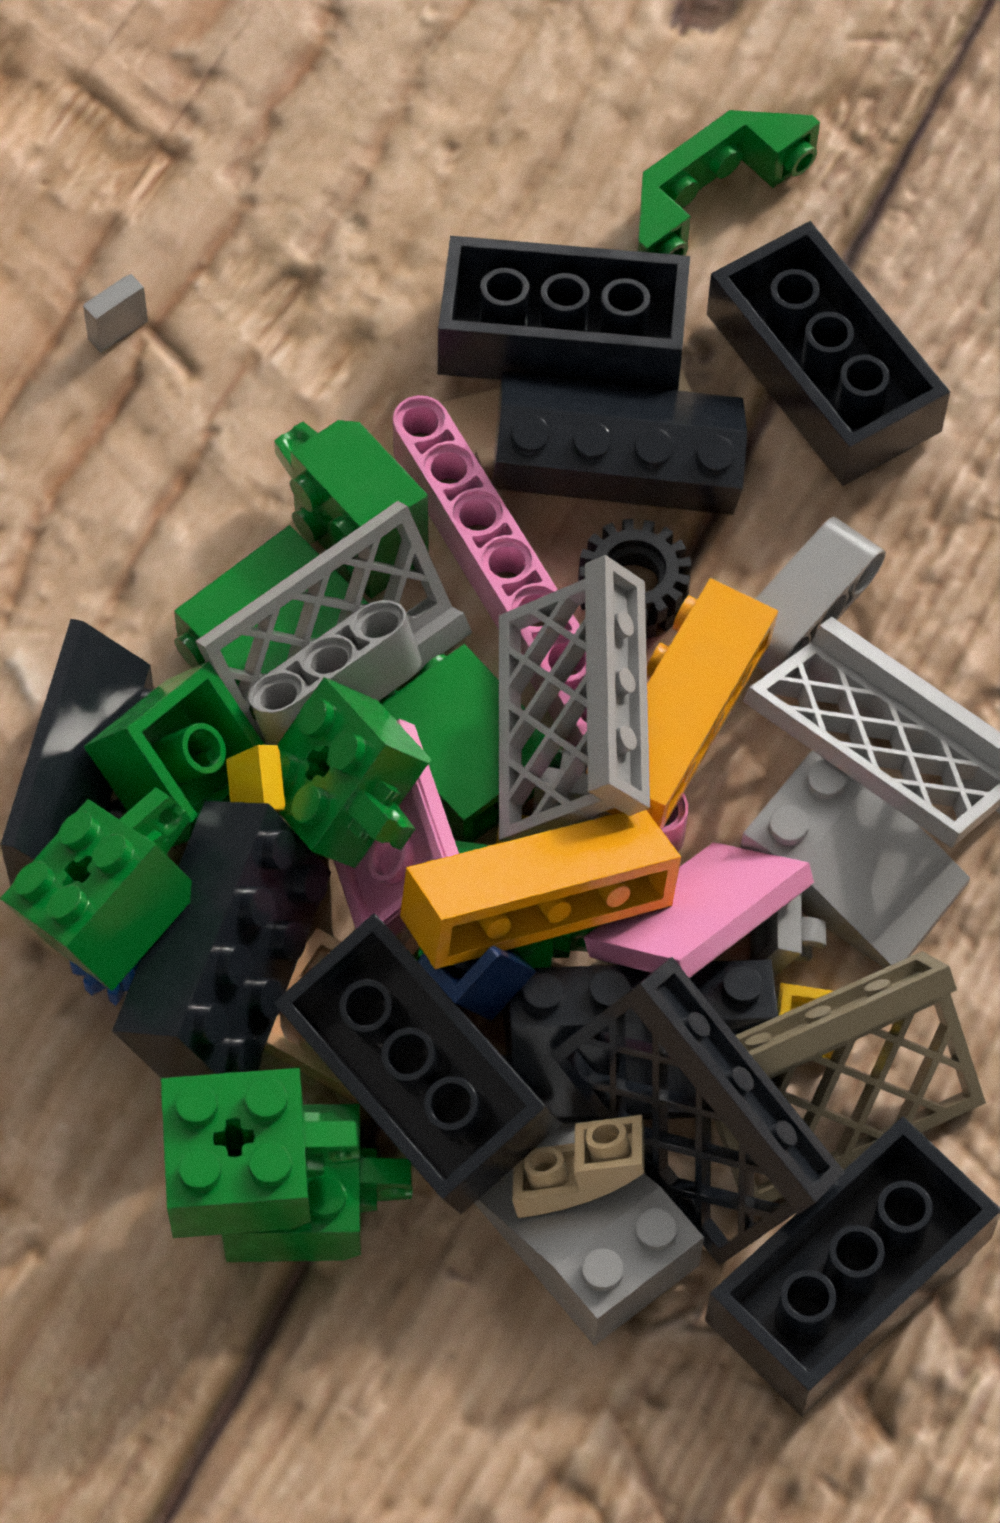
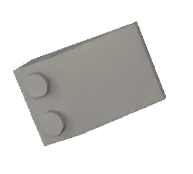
M814 751L808 754L743 832L741 848L809 862L814 883L801 893V911L809 917L826 921V928L884 968L904 960L914 953L970 881V877L917 823Z
M562 1123L536 1148L575 1143V1123ZM512 1168L475 1202L476 1206L594 1346L696 1269L700 1264L704 1241L703 1235L665 1191L645 1173L629 1184L590 1202L543 1215L517 1218L512 1201Z

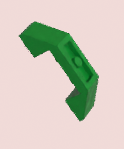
M729 110L645 170L642 176L638 252L685 256L688 251L691 216L683 208L691 203L698 191L716 178L723 179L729 176L738 167L741 160L772 188L791 175L797 177L803 174L813 164L817 156L816 148L820 121L813 115Z

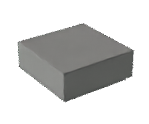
M132 274L126 275L83 305L88 340L100 353L148 322L144 287Z

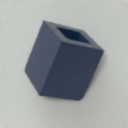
M496 946L490 947L480 958L439 969H434L424 953L417 960L455 1004L491 1021L536 973L514 948L504 951Z

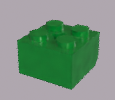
M337 420L317 433L303 421L274 440L275 454L291 477L289 484L294 494L295 511L292 513L293 522L300 534L309 543L313 544L318 541L327 550L399 501L408 506L429 553L428 494L360 422ZM397 528L381 537L374 561L394 565L402 540ZM413 563L411 564L410 569H415ZM343 564L335 570L350 583L355 566ZM371 570L364 593L370 599L380 594L387 588L391 574Z
M208 661L165 680L88 742L84 748L127 811L156 787L174 799L187 812L191 820L172 847L189 841L205 801L230 802L226 759L256 745L265 744Z
M323 677L277 744L280 751L285 810L280 811L279 814L312 852L356 868L375 840L380 843H390L393 848L402 850L414 833L415 827L399 808V805L432 759L378 700Z
M156 787L120 819L87 799L76 813L69 816L63 822L59 832L32 863L26 865L18 873L14 883L0 899L48 945L113 991L190 903L192 880L167 856V853L191 818L174 799Z
M300 1068L161 1078L166 1203L173 1238L288 1230L300 1227L311 1222L308 1179L324 1176V1166L359 1162L356 1121H321L319 1112H303ZM242 1149L241 1156H229L230 1151Z
M360 1104L303 1105V1112H319L321 1121H356L359 1162L324 1166V1176L308 1179L311 1222L295 1229L222 1235L226 1262L345 1261L361 1255V1213L377 1211V1201L412 1199V1163L408 1159L377 1158V1149L361 1147ZM242 1149L230 1151L229 1156H241Z

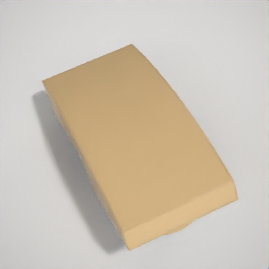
M642 1115L575 1123V1143L540 1147L532 1150L513 1168L512 1201L517 1218L543 1215L590 1202L629 1184L644 1174V1121Z

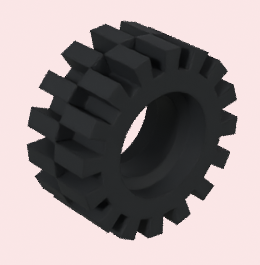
M623 519L622 531L617 532L613 523L603 526L602 539L595 533L588 539L587 550L582 549L580 555L578 581L585 579V563L603 555L608 556L621 566L637 565L654 572L658 583L654 589L645 592L646 639L656 636L658 623L665 632L673 626L674 617L677 616L681 605L689 594L691 561L690 557L685 558L686 547L681 540L672 544L673 532L668 528L664 527L660 534L656 535L654 534L655 522L644 519L643 529L638 530L634 529V519ZM585 603L580 604L581 609L585 610Z

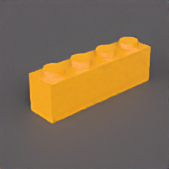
M712 578L709 579L698 599L690 595L687 596L677 613L672 627L678 633L670 646L659 643L647 664V679H649L647 683L650 785V808L647 809V812L661 830L664 828L770 645L779 612ZM616 808L607 810L606 812L616 814L620 813L621 811H619Z
M647 810L631 816L620 812L406 867L400 918L434 969H439L480 958L492 946L506 951L672 906L681 856Z

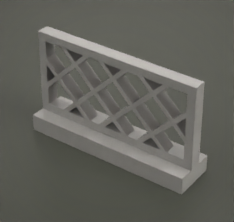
M399 501L395 502L195 641L205 662L209 661L265 745L266 743L257 720H254L249 710V693L253 685L266 675L260 672L270 640L291 644L287 657L288 660L316 640L311 638L321 605L341 609L337 624L360 608L368 605L361 603L371 570L391 574L383 600L399 603L407 578L421 581L427 598L406 612L421 654L419 670L432 658L443 654L472 633L464 613L452 607L407 505ZM397 528L402 540L394 565L374 561L381 537ZM412 563L415 569H410ZM343 564L355 566L345 599L324 595L331 572ZM292 599L304 601L295 634L274 631L280 608ZM241 635L254 637L244 670L228 667L220 651ZM234 679L241 680L239 687L237 686Z
M606 555L585 563V579L499 615V840L502 842L565 827L613 808L628 816L650 808L645 581ZM585 603V619L575 634H573L564 627L578 606ZM542 621L545 624L523 655L521 653V629ZM561 634L569 639L570 642L551 671L548 672L540 664ZM586 652V674L576 690H574L565 682ZM536 672L545 680L524 711L521 708V693ZM560 690H562L571 697L551 728H548L540 721ZM587 708V731L575 747L566 738ZM536 728L546 736L524 767L521 764V750ZM560 747H563L571 755L550 786L541 779V776ZM588 765V792L590 794L574 800L568 799V793ZM537 786L546 794L533 814L522 819L521 807L534 787Z
M833 617L819 625L811 643L750 686L742 701L951 848L994 811L1000 814V732ZM774 695L797 698L800 707L787 705ZM816 701L838 704L841 713L819 710ZM827 731L849 734L851 743L839 741L827 733ZM868 737L889 740L892 749L871 746ZM879 767L900 770L903 779L892 778L879 769ZM920 773L941 776L944 785L924 783ZM931 803L953 806L957 820H952L932 806Z

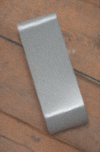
M832 517L828 519L755 598V600L779 611L770 645L757 666L767 673L771 672L811 643L819 625L830 617L838 620L874 579L884 562L886 551L838 518Z
M380 600L371 602L260 678L253 685L249 693V702L266 745H277L323 677L379 701L414 676L421 666V654L405 609L401 604L394 601Z

